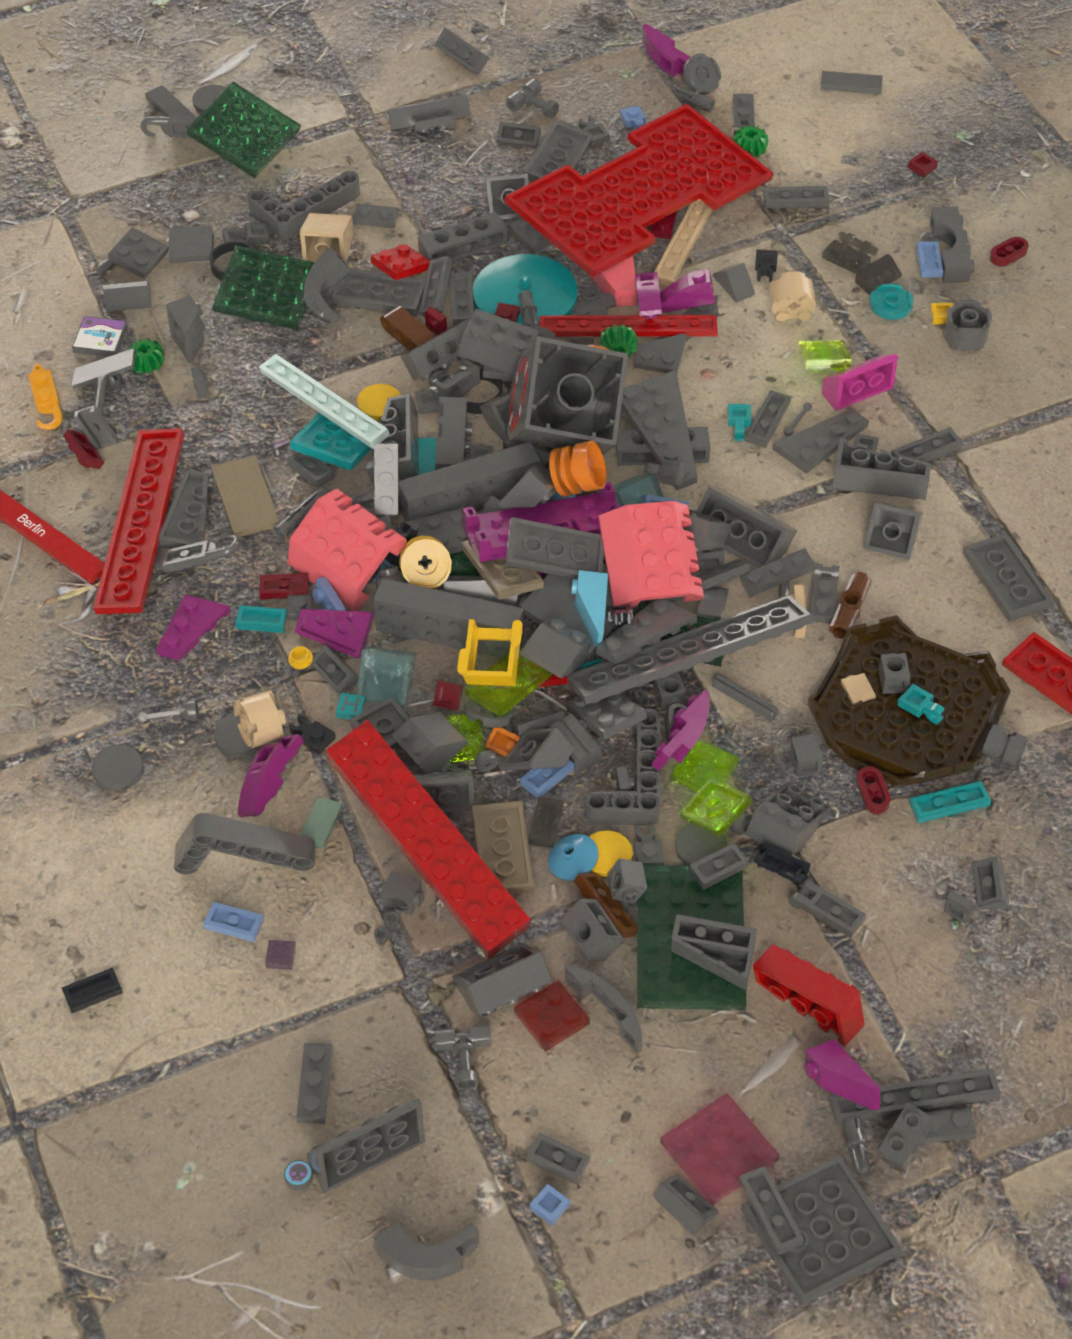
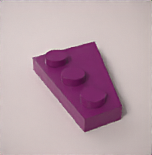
M185 594L156 648L157 655L180 661L200 642L199 638L208 630H213L216 627V622L222 616L226 617L231 612L230 606Z
M302 609L295 633L321 644H326L355 658H361L375 612Z

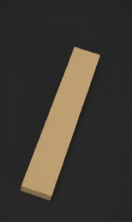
M700 199L690 204L654 271L658 273L659 284L670 286L675 282L712 212V209Z

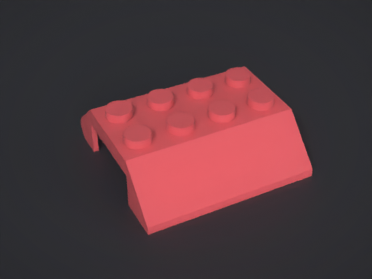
M335 489L317 499L290 537L287 564L299 573H308L309 581L313 584H316L317 578L326 577L344 607L352 611H359L369 597L362 589L387 554L391 552L398 556L405 547L407 540L393 529L384 531L386 528L384 522L380 521L359 504L351 506L352 499L339 489Z
M677 501L632 504L598 516L613 606L630 605L631 607H636L642 600L685 596L684 602L697 601L704 598L701 579L690 574L699 571V564H696L698 559L695 541H693V533L683 530L684 527L691 525V519L688 518L690 516L688 505Z

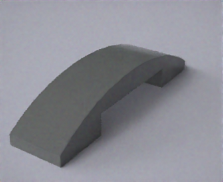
M568 965L565 968V982L582 999L592 993L620 1021L619 1036L637 1054L641 1052V1028L635 1013L625 998L612 985L596 974L577 966Z

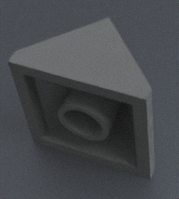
M528 173L485 178L488 213L497 212L501 219L521 218L504 201L506 195L529 184Z
M149 281L103 285L108 312L151 308Z

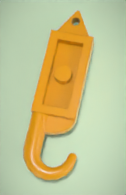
M36 363L28 377L37 412L42 414L52 413L54 418L51 423L43 424L40 420H36V424L41 429L52 430L60 426L63 416L50 369L46 370Z

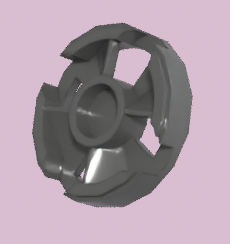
M492 695L472 696L467 699L464 708L465 715L471 721L475 722V718L484 720V726L495 728L508 725L509 720H513L515 713L514 707L508 701ZM496 702L501 703V704H503V707L500 708V707H499L497 704H495V703H496Z

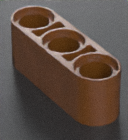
M401 306L380 317L384 330L408 351L435 337L428 328Z

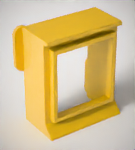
M469 619L466 648L461 649L459 652L457 667L458 673L463 676L467 685L516 686L519 650L523 633V624L520 620L513 621L512 629L478 628L475 620ZM479 640L511 642L507 672L475 671Z

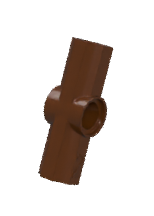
M852 573L845 591L841 594L839 606L829 627V631L834 637L843 639L848 627L854 626L856 619L859 618L861 607L872 583V579L866 573Z

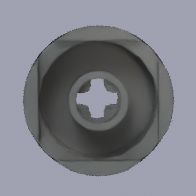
M969 299L959 300L953 307L950 306L947 311L944 337L949 347L954 350H981L988 340L992 320L990 309L987 307L985 309L981 306L980 302Z

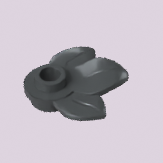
M595 286L586 287L582 291L581 300L574 307V315H607V308L616 306V300L611 294L602 293Z

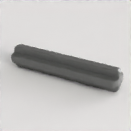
M717 674L712 680V687L768 720H773L778 713L777 707L726 677Z

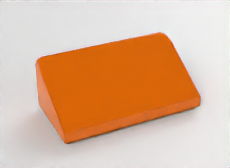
M493 727L484 747L506 758L521 737L502 727Z

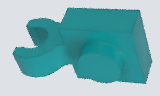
M728 404V426H735L734 440L744 441L745 426H751V404Z
M914 684L898 699L899 707L917 717L924 713L936 725L943 719L941 713L945 709L941 705L933 703L934 695Z

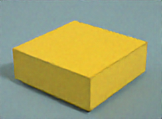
M931 303L932 324H945L948 308L950 306L953 307V303Z

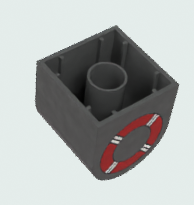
M537 336L522 352L515 371L507 414V435L509 440L523 443L530 441L531 444L550 448H563L569 445L574 448L575 444L593 440L598 444L603 455L607 453L617 443L628 354Z

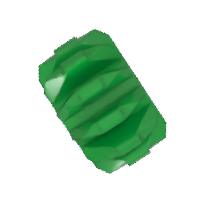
M750 124L749 127L742 126L741 129L736 130L733 141L752 156L759 158L761 154H765L769 139L764 129H760L759 126L752 127Z
M614 324V327H606V331L601 332L600 346L608 350L627 353L628 357H631V354L636 352L638 340L636 332L632 330V327H625L624 324L621 326Z
M150 338L142 341L139 339V342H132L131 347L127 348V350L133 348L136 350L133 372H140L141 375L145 372L151 374L153 370L159 371L160 366L164 365V350L157 340L151 341Z

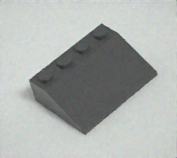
M418 1098L402 1106H394L386 1114L378 1118H370L360 1127L352 1131H344L336 1139L313 1147L307 1153L308 1164L311 1166L312 1172L322 1191L325 1193L424 1143L421 1101Z

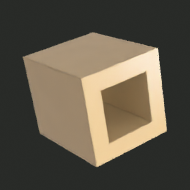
M864 673L855 676L849 675L847 678L841 679V685L844 691L848 692V698L852 706L858 704L860 700L865 702L876 699V694Z

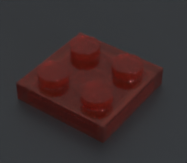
M559 980L514 1007L516 1016L545 1052L590 1024V1018Z

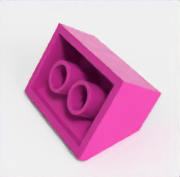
M897 354L881 355L868 359L863 363L824 377L822 395L834 410L837 411L893 389L898 361Z

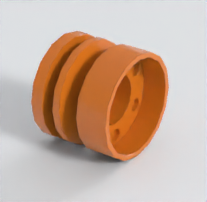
M595 441L575 444L574 448L569 445L551 451L549 459L550 474L559 495L566 497L572 494H579L582 490L590 492L604 488L607 478L606 465L602 451Z

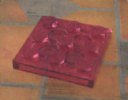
M728 1093L660 1137L662 1146L712 1205L741 1186L739 1176L763 1166L768 1168L777 1162L780 1157L779 1153Z

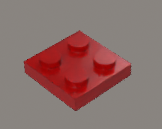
M401 244L395 248L382 250L371 255V263L394 280L427 271L430 263L429 259L407 244Z

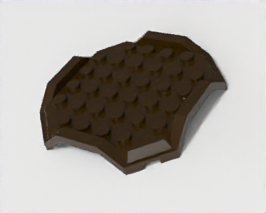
M895 615L880 619L878 624L867 626L866 623L848 627L835 661L818 691L808 698V706L826 744L849 767L857 770L868 766L875 767L880 770L884 780L893 785L921 784L970 771L979 763L988 734L994 724L998 725L1010 695V689L1004 678L999 676L996 670V663L989 651L962 654L917 636ZM906 653L910 673L909 687L914 684L934 695L933 703L945 708L941 713L943 719L938 725L932 723L924 713L917 717L899 707L898 699L904 693H882L878 671L881 655ZM864 673L876 694V699L865 702L860 700L858 704L852 706L848 698V692L846 693L841 685V679L847 678L849 675L855 676Z

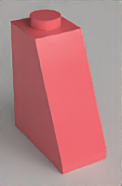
M633 256L592 277L604 293L611 294L615 298V307L636 306L637 286Z

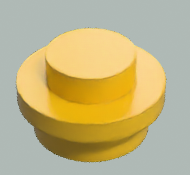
M297 646L291 650L288 660L292 668L304 669L313 662V655L306 647Z

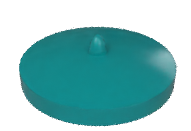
M516 254L500 258L487 265L478 274L473 285L474 308L495 315L498 302L520 306L518 294H522V291L525 290L530 291L533 303L537 307V327H539L540 316H572L577 303L578 290L572 273L561 263L541 255ZM519 314L517 323L525 326L524 319Z

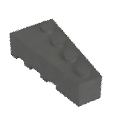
M410 393L390 397L387 399L381 419L382 425L388 429L390 435L381 443H400L401 481L419 475L418 411ZM373 448L371 451V462H368L366 470L374 485Z
M839 438L833 489L926 500L931 463L906 456L893 457L889 451L882 449L880 452L867 449V445L858 443L855 446L848 444L847 439Z

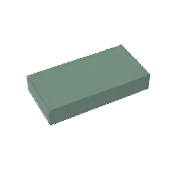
M318 797L301 835L312 838L315 841V847L324 849L343 809L342 803Z

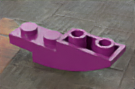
M645 23L643 25L642 42L648 55L661 69L672 77L678 73L684 76V65L691 57L675 48V40Z
M658 273L636 274L640 316L655 318L658 314H662Z
M704 690L699 696L694 694L685 704L687 709L681 708L672 718L675 723L670 729L672 733L667 738L670 742L668 744L663 742L654 752L657 757L651 765L658 771L672 757L681 763L699 739L708 717V691Z
M299 734L284 736L277 743L263 745L256 754L241 789L237 812L240 818L260 815L265 810L269 800L277 795V790L284 782L279 774L285 770V765L289 760L297 755L298 749L304 742Z

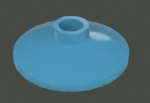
M573 834L562 838L552 847L549 853L548 865L551 872L557 878L565 881L575 880L578 874L590 873L598 860L599 852L597 845L590 837L582 834Z

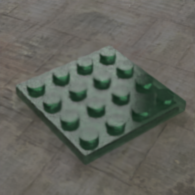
M233 81L187 128L186 134L253 178H256L300 131L301 124Z
M235 245L213 303V312L298 330L307 306L304 299V285L307 275L315 262Z

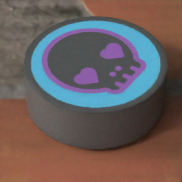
M295 1160L289 1163L284 1170L287 1186L296 1191L308 1188L313 1181L311 1166L303 1160Z

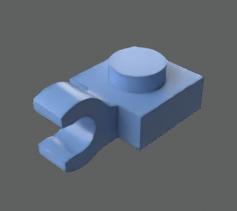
M640 106L620 110V118L626 128L632 127L633 130H636L646 124V117Z

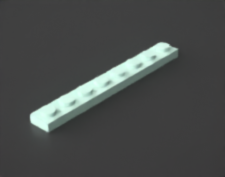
M277 354L259 366L263 375L372 449L375 443H381L390 435L386 427Z

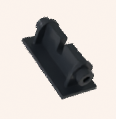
M766 842L763 843L761 852L757 853L754 858V863L757 864V867H763L773 873L775 872L779 876L792 881L794 885L797 883L802 884L804 879L807 878L811 863Z

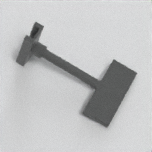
M134 348L74 369L72 382L74 389L98 381L95 404L74 412V419L96 450L100 449L103 443L109 441L112 444L117 443L116 434L102 414L106 384L109 377L134 369L136 356Z

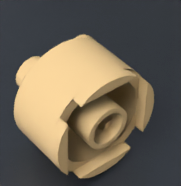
M795 271L783 273L780 275V279L776 281L773 279L769 285L771 307L778 321L783 322L794 318L804 321L811 317V313L816 307L813 282L810 277L808 279L804 273Z
M271 690L263 691L234 702L235 717L240 715V724H237L248 747H259L284 737L282 725L286 723L285 716L281 709L277 710L275 698Z

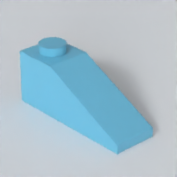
M579 570L577 580H572L571 594H575V606L595 647L602 643L604 635L608 574Z

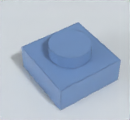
M547 1184L530 1203V1210L553 1226L570 1206V1200Z

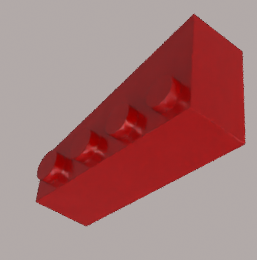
M774 944L753 964L755 980L759 985L783 1002L788 999L796 1009V1012L803 1017L809 1014L819 1023L817 1027L825 1033L831 1030L839 1036L837 1042L844 1047L865 1026L860 991L852 984H846L838 980L830 972H824L816 968L811 962L803 961L794 956L789 950L781 949Z

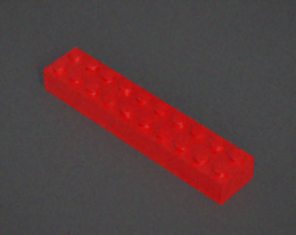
M369 720L363 722L326 749L329 763L487 959L494 956L530 928L531 919Z

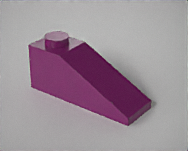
M710 269L687 273L660 292L662 313L714 304L715 294Z
M834 1039L806 1050L805 1073L820 1088L876 1111L880 1109V1087Z

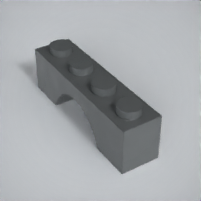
M958 207L932 208L929 223L932 237L947 243L951 247V249L942 253L943 283L969 282L971 273H974L975 265L974 260L970 259V245L966 243L967 231L963 230V216L959 215Z

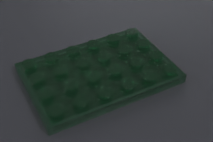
M643 865L647 890L637 899V928L639 929L637 931V1008L746 1011V990L671 951V939L676 914L744 926L743 870L703 890L689 871V866Z

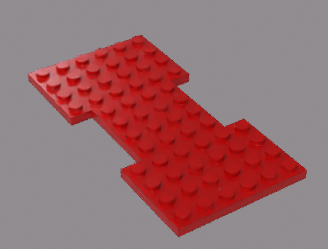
M685 104L628 133L627 140L636 149L583 176L567 164L506 195L504 203L587 274L594 277L653 245L656 237L646 230V227L698 199L715 211L772 180L774 173L691 106Z

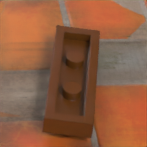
M597 873L578 874L574 883L580 889L581 894L587 899L598 900L623 938L635 937L640 929L619 901L612 899L611 891Z

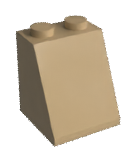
M309 213L300 229L303 264L314 265L317 259L330 247L347 264L353 235L352 216Z

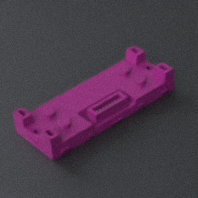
M607 482L603 489L598 490V493L550 501L544 505L539 503L535 507H517L478 515L473 507L463 508V530L479 562L506 558L509 521L512 517L601 535L598 516L624 505H618L615 500L616 491L611 482Z

